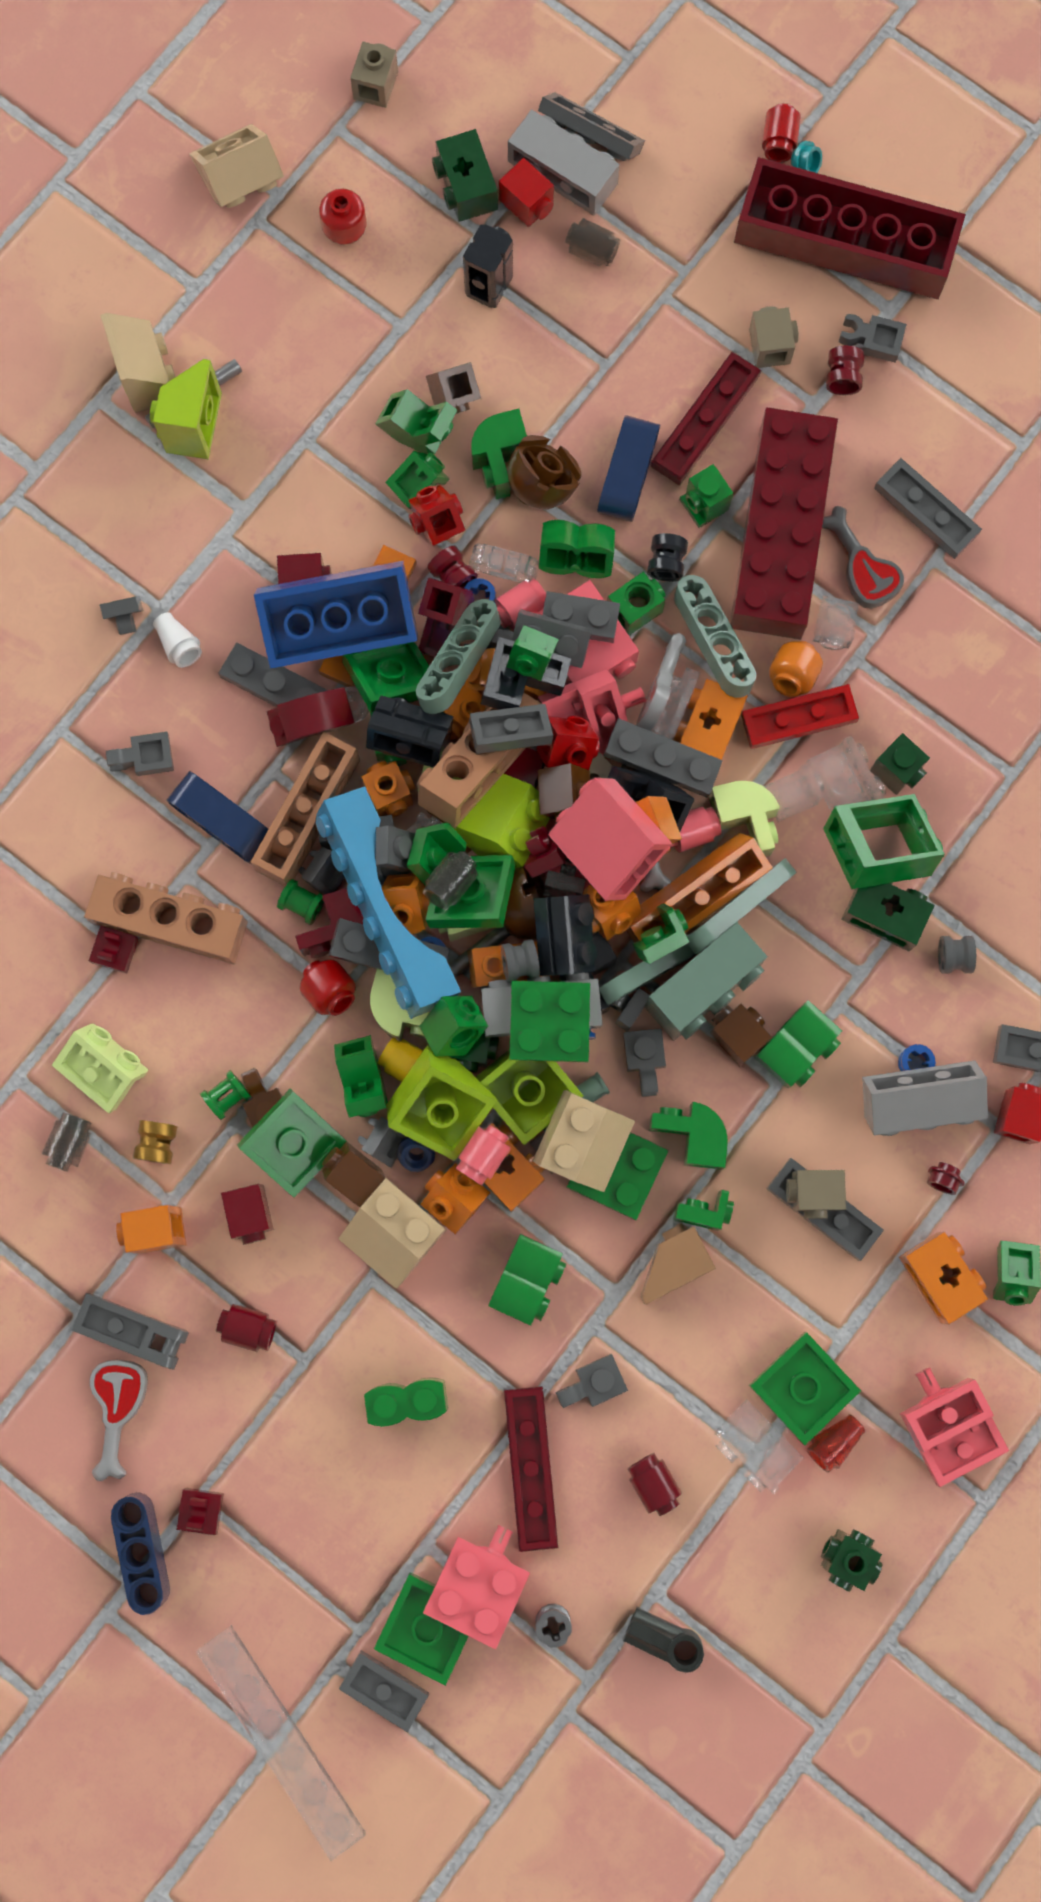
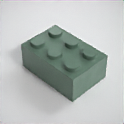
M736 922L648 997L645 1009L673 1041L681 1035L687 1040L707 1021L704 1017L706 1013L711 1011L715 1016L736 996L733 990L739 986L744 991L765 971L761 965L768 956L740 924Z

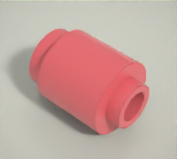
M537 580L522 581L495 599L501 619L500 625L503 628L509 626L512 630L515 629L518 613L521 609L533 613L544 609L546 592Z
M700 806L691 809L680 831L682 840L674 843L670 848L675 847L681 853L713 842L714 837L721 835L720 821L713 807L705 809Z
M490 1124L486 1130L478 1127L458 1158L461 1161L456 1169L478 1184L483 1185L487 1178L491 1180L511 1148L505 1144L509 1137Z

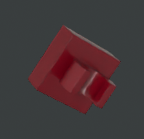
M544 826L531 831L530 836L532 838L525 842L530 854L524 866L532 878L564 864L567 858L564 852L548 835L549 832Z
M100 925L88 961L92 964L127 974L139 938Z
M184 1488L182 1490L176 1530L209 1535L218 1534L224 1493Z

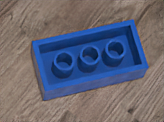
M404 561L257 588L253 594L270 669L415 642L418 638Z

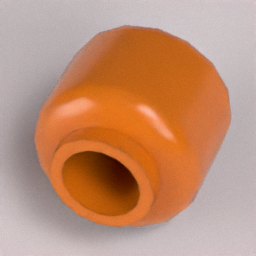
M790 641L784 643L777 651L769 668V677L774 688L785 696L795 697L807 694L814 687L822 671L823 661L812 644L805 641Z

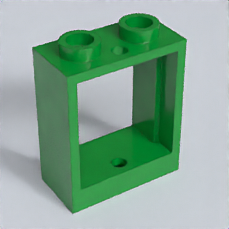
M915 794L835 806L823 827L851 889L932 876L945 855L942 843L936 837L928 821L927 813L921 807ZM897 825L912 855L875 860L861 830Z

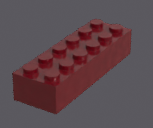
M758 157L738 220L734 243L939 299L949 275L966 214Z
M769 407L765 409L760 427L730 624L733 629L799 640L803 637L808 625L838 418Z

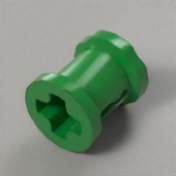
M290 879L278 899L277 908L282 911L288 909L305 918V923L312 925L324 906L323 894L315 895L298 886V881Z
M231 1070L226 1073V1078L210 1091L204 1090L200 1093L205 1103L220 1120L226 1117L225 1112L240 1100H248L251 1097L248 1090ZM229 1090H233L230 1094H228L221 1101H219V1098H221Z

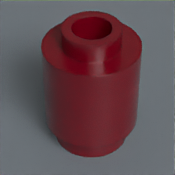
M232 1304L229 1311L222 1310L216 1332L222 1334L221 1342L254 1352H258L259 1349L268 1351L274 1338L277 1321L270 1319L267 1313Z
M655 1453L649 1454L627 1468L632 1476L629 1481L648 1514L656 1511L659 1516H662L679 1505L676 1498L682 1494V1491L663 1459L658 1460Z

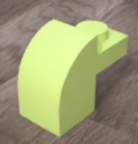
M735 781L714 786L708 797L711 807L716 811L719 818L721 830L747 824L750 837L755 839L766 857L771 856L775 849L774 844L778 843V833L774 822H768L767 819L774 818L780 809L773 794L762 785L751 781Z
M377 969L370 994V1006L380 1028L387 1035L399 1041L402 1040L405 1027L411 1028L410 1034L425 1038L419 1026L430 1012L410 1019L407 1010H403L396 1000V987L390 974L387 975L383 970Z

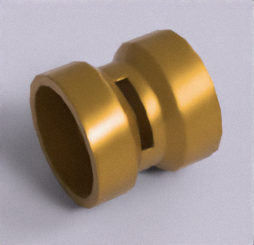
M139 1120L137 1132L140 1135V1142L134 1147L133 1159L171 1164L173 1152L170 1149L171 1141L176 1138L178 1126Z

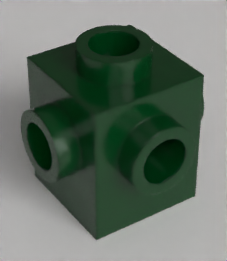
M838 1529L834 1537L830 1536L821 1554V1558H823L821 1566L831 1573L829 1581L851 1592L853 1586L865 1591L868 1583L873 1585L878 1579L883 1565L879 1561L882 1554L872 1547L875 1540L855 1529L852 1530L850 1535ZM859 1556L860 1558L855 1569L851 1570L848 1566L850 1558Z

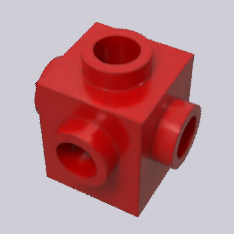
M441 485L425 487L417 493L416 497L408 500L413 513L408 515V518L417 535L422 533L432 546L466 531L460 517L463 514V508L455 493L450 495Z
M548 716L553 733L552 744L540 745L536 748L546 767L550 768L571 763L589 770L592 759L597 757L600 747L599 738L589 722L578 716H568L567 719Z

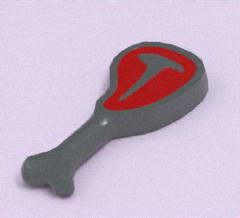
M835 506L831 516L823 518L822 528L833 531L848 552L849 560L846 576L852 596L863 608L870 609L891 601L903 587L904 575L902 570L892 561L877 558L867 547L861 546L847 525L846 508Z

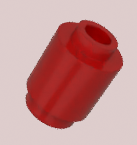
M780 103L766 112L762 148L768 160L786 162L791 159L793 151L797 148L801 114L790 104Z

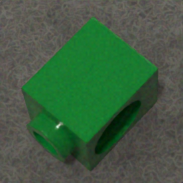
M643 571L611 593L607 601L620 603L618 621L630 636L663 613L666 595L656 579L650 580ZM634 597H641L648 604L645 607L637 608L629 600Z
M442 996L419 1027L435 1057L465 1056L487 1029L488 1024L472 996Z

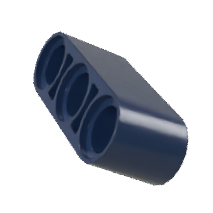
M625 415L602 489L597 513L633 522L657 442L660 424Z
M191 771L186 774L166 799L178 812L249 864H251L252 858L269 830L265 825Z
M138 1492L131 1493L114 1504L111 1511V1522L128 1604L135 1613L149 1615L160 1608L168 1599L170 1583L154 1505L147 1495ZM132 1502L140 1508L141 1518L138 1523H132L126 1519L124 1508L127 1503ZM134 1543H142L148 1548V1562L141 1563L133 1557L132 1548ZM143 1583H149L156 1588L158 1593L156 1602L149 1603L141 1597L140 1588Z

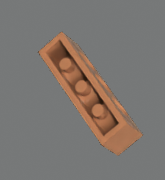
M523 693L520 707L542 704L526 693ZM489 706L485 707V711L499 710ZM468 722L463 731V736L456 743L451 742L448 744L433 769L427 768L417 782V787L419 788L418 805L442 821L449 823L453 828H456L527 747L476 754ZM458 777V778H461L462 780H454V779H452V778Z
M323 731L251 860V864L258 873L283 886H286L290 879L296 878L299 868L302 867L319 836L316 826V814L324 800L341 795L360 762L357 748Z
M112 872L110 877L98 874L84 916L90 923L235 965L248 924L244 916L239 914V908L224 903H219L217 908L204 904L205 899L189 893H183L182 898L169 895L168 888L148 882L146 888L132 884V878ZM132 898H139V909L133 914H125L124 906L126 902ZM165 909H176L177 914L173 922L166 925L160 924V915ZM204 918L212 919L213 926L207 934H196L195 926L198 921Z

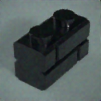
M480 225L473 237V243L470 242L463 255L464 287L467 297L490 308L497 307L503 296V290L507 289L513 278V240L506 230L497 226Z
M381 695L368 723L366 748L434 768L440 761L442 752L450 742L454 717L444 712L429 714L424 712L420 706L410 704L403 698H389Z
M582 894L533 899L540 976L595 972L597 948L593 943L592 922L594 910L590 904V895Z

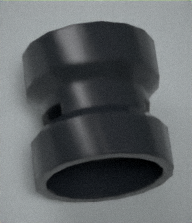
M660 533L654 535L651 543L653 558L648 562L647 574L660 581H679L684 574L682 557L687 554L688 541L676 534Z

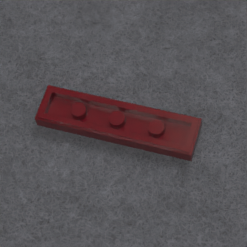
M731 352L653 458L650 467L680 486L758 380L761 370L736 353Z
M543 1386L504 1390L519 1552L559 1548Z

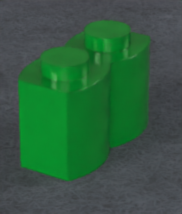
M565 520L546 521L542 527L538 568L544 572L556 575L576 572L588 578L609 577L612 575L616 530L603 524L578 526Z
M807 1000L754 1058L785 1087L790 1088L795 1083L801 1087L815 1073L816 1070L811 1065L820 1055L827 1059L839 1047L841 1042L837 1037L842 1030L814 1004Z
M520 1234L488 1306L530 1326L534 1318L541 1321L550 1303V1299L544 1297L551 1282L558 1285L566 1267V1263L560 1261L563 1253Z
M422 1378L413 1381L407 1386L396 1383L382 1384L364 1394L367 1422L374 1426H391L402 1422L406 1418L418 1421L432 1420L443 1415L448 1410L445 1381L439 1378Z

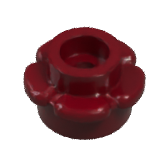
M939 1162L938 1167L931 1166L928 1169L930 1175L927 1184L940 1192L956 1195L959 1186H964L965 1181L960 1177L961 1171L953 1165Z

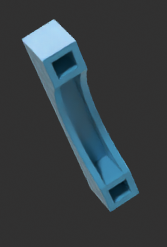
M362 787L324 800L316 814V826L320 835L323 838L327 837L332 848L331 857L333 864L339 872H343L348 883V896L353 905H358L364 917L363 927L367 937L376 943L380 952L379 962L385 974H390L395 984L396 1000L403 1010H407L410 1019L430 1012L442 996H458L461 990L446 958L428 948L414 937L398 920L385 899L378 879L375 861L376 827H379L381 820L366 788Z

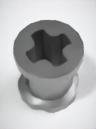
M547 1604L539 1610L535 1619L536 1635L539 1641L551 1648L564 1645L572 1632L568 1611L558 1604ZM555 1616L557 1623L564 1622L559 1625V1633L552 1634L550 1628L543 1629V1627L548 1625L547 1618Z

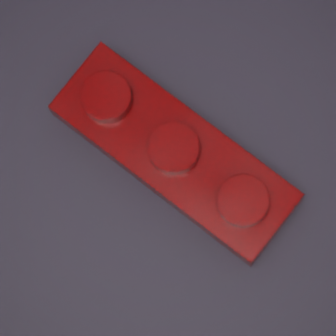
M846 684L744 710L741 713V718L750 749H755L857 723L859 715L850 685Z

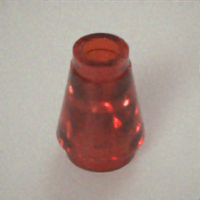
M848 1414L844 1419H841L811 1439L812 1444L807 1448V1452L821 1469L829 1473L833 1468L839 1469L866 1431L854 1416Z

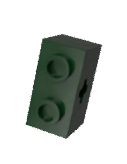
M476 129L435 141L437 156L432 157L434 172L437 179L443 178L446 185V188L442 189L444 200L448 210L454 209L458 222L497 211L498 189Z
M893 883L855 889L841 920L906 951H911L917 945L935 907L934 904L927 901L928 897L914 889L904 891L892 885ZM887 902L893 904L892 911L894 913L891 916L885 914L886 907L884 905Z

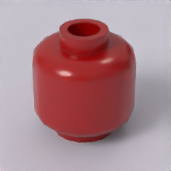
M342 188L330 191L323 197L319 206V215L322 230L326 237L332 242L341 245L351 244L359 240L367 226L365 206L360 196L352 190Z
M317 960L310 963L304 969L299 989L301 995L317 1013L337 1016L345 1012L353 1004L356 984L353 978L337 961L324 960L321 962Z

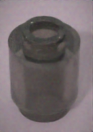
M584 218L581 219L579 224L573 222L565 240V243L570 245L569 253L599 267L602 264L608 267L611 266L621 239L614 237L613 231Z
M448 852L426 879V887L423 889V894L432 904L440 909L447 910L451 905H456L478 877V872L475 869L477 866L476 862L464 852Z
M63 1112L60 1120H55L41 1153L48 1156L46 1164L68 1172L70 1165L78 1167L92 1134L88 1132L92 1123Z

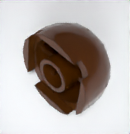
M530 435L521 440L510 457L507 471L508 481L520 502L534 508L549 510L564 504L572 496L580 484L578 481L582 476L581 469L575 458L564 447L560 445L556 450L552 446L547 445L550 440L549 438Z
M525 866L515 868L503 927L518 939L535 940L537 936L533 899L549 896L541 877L536 876L532 878Z

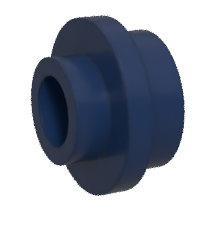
M405 1137L398 1145V1160L409 1171L421 1172L431 1166L435 1160L436 1151L409 1137ZM412 1148H420L423 1152L415 1155L410 1150Z

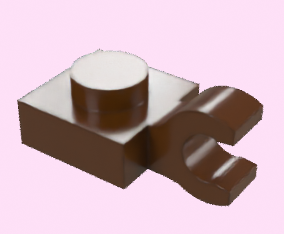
M255 1068L241 1074L243 1082L252 1097V1100L242 1104L252 1127L282 1098L279 1088L267 1092L263 1080Z

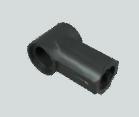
M639 1607L636 1608L623 1638L624 1642L670 1663L672 1667L680 1672H693L699 1668L703 1662L704 1651L702 1641L697 1633L690 1629L680 1628ZM681 1641H690L696 1646V1653L692 1658L682 1660L675 1655L674 1648Z

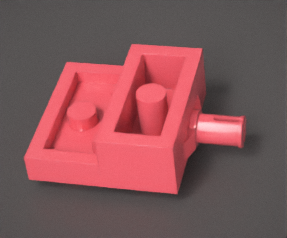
M607 669L565 685L561 696L551 693L538 696L539 702L546 705L547 713L550 717L567 719L568 716H578L587 720L599 738V752L602 755L617 719L620 718L628 722L626 709L646 702L641 687L620 695L617 682Z
M931 1367L915 1374L926 1396L915 1406L901 1412L900 1415L938 1487L1009 1452L992 1418L994 1414L975 1379L967 1378L951 1387L940 1388L931 1371Z
M500 1525L497 1526L498 1528L489 1547L476 1546L457 1537L423 1611L424 1614L495 1650L530 1575V1572L512 1564L503 1555L513 1532L506 1529L501 1543H499L505 1529Z

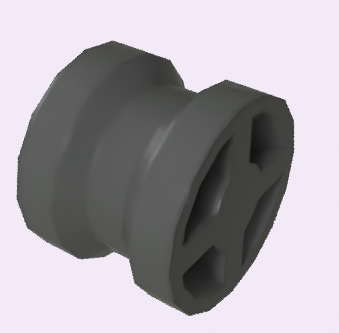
M941 936L938 944L940 972L942 974H950L953 970H962L965 974L974 973L977 957L974 937L964 936L961 940H953L950 936Z
M532 939L525 940L518 946H512L509 943L501 944L502 965L508 983L516 981L518 977L528 976L530 979L539 978L538 956Z

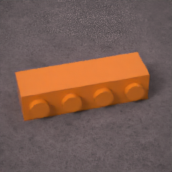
M738 833L640 905L642 913L633 920L631 926L626 931L633 942L636 943L641 940L640 936L645 931L656 926L665 927L657 909V906L664 903L674 910L678 908L681 911L689 929L685 930L686 933L772 870L773 867L753 837Z

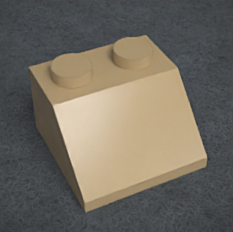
M253 124L189 153L213 200L220 207L224 205L227 208L237 206L246 200L245 195L255 190L258 193L266 192L277 185L276 180L284 177L267 134Z
M111 313L100 315L120 381L134 412L137 413L150 409L152 401H157L160 387L176 377L172 365L165 366L162 355L168 354L162 332L155 334L150 320Z
M564 1090L533 1161L549 1171L604 1192L635 1121Z
M385 1178L361 1206L338 1239L397 1289L447 1230L390 1180Z

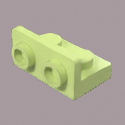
M89 1024L74 1031L51 1065L107 1113L116 1110L135 1081L143 1078L148 1072V1069L140 1063L137 1055L123 1049L112 1039L107 1030L95 1024Z

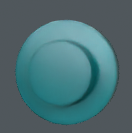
M811 141L801 142L792 153L791 166L818 173L822 164L821 149L816 147Z

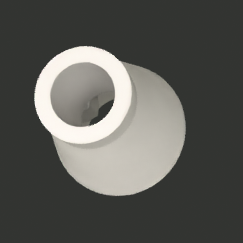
M163 613L154 620L153 626L159 635L169 662L183 668L190 666L199 659L202 653L200 640L181 625L171 613Z

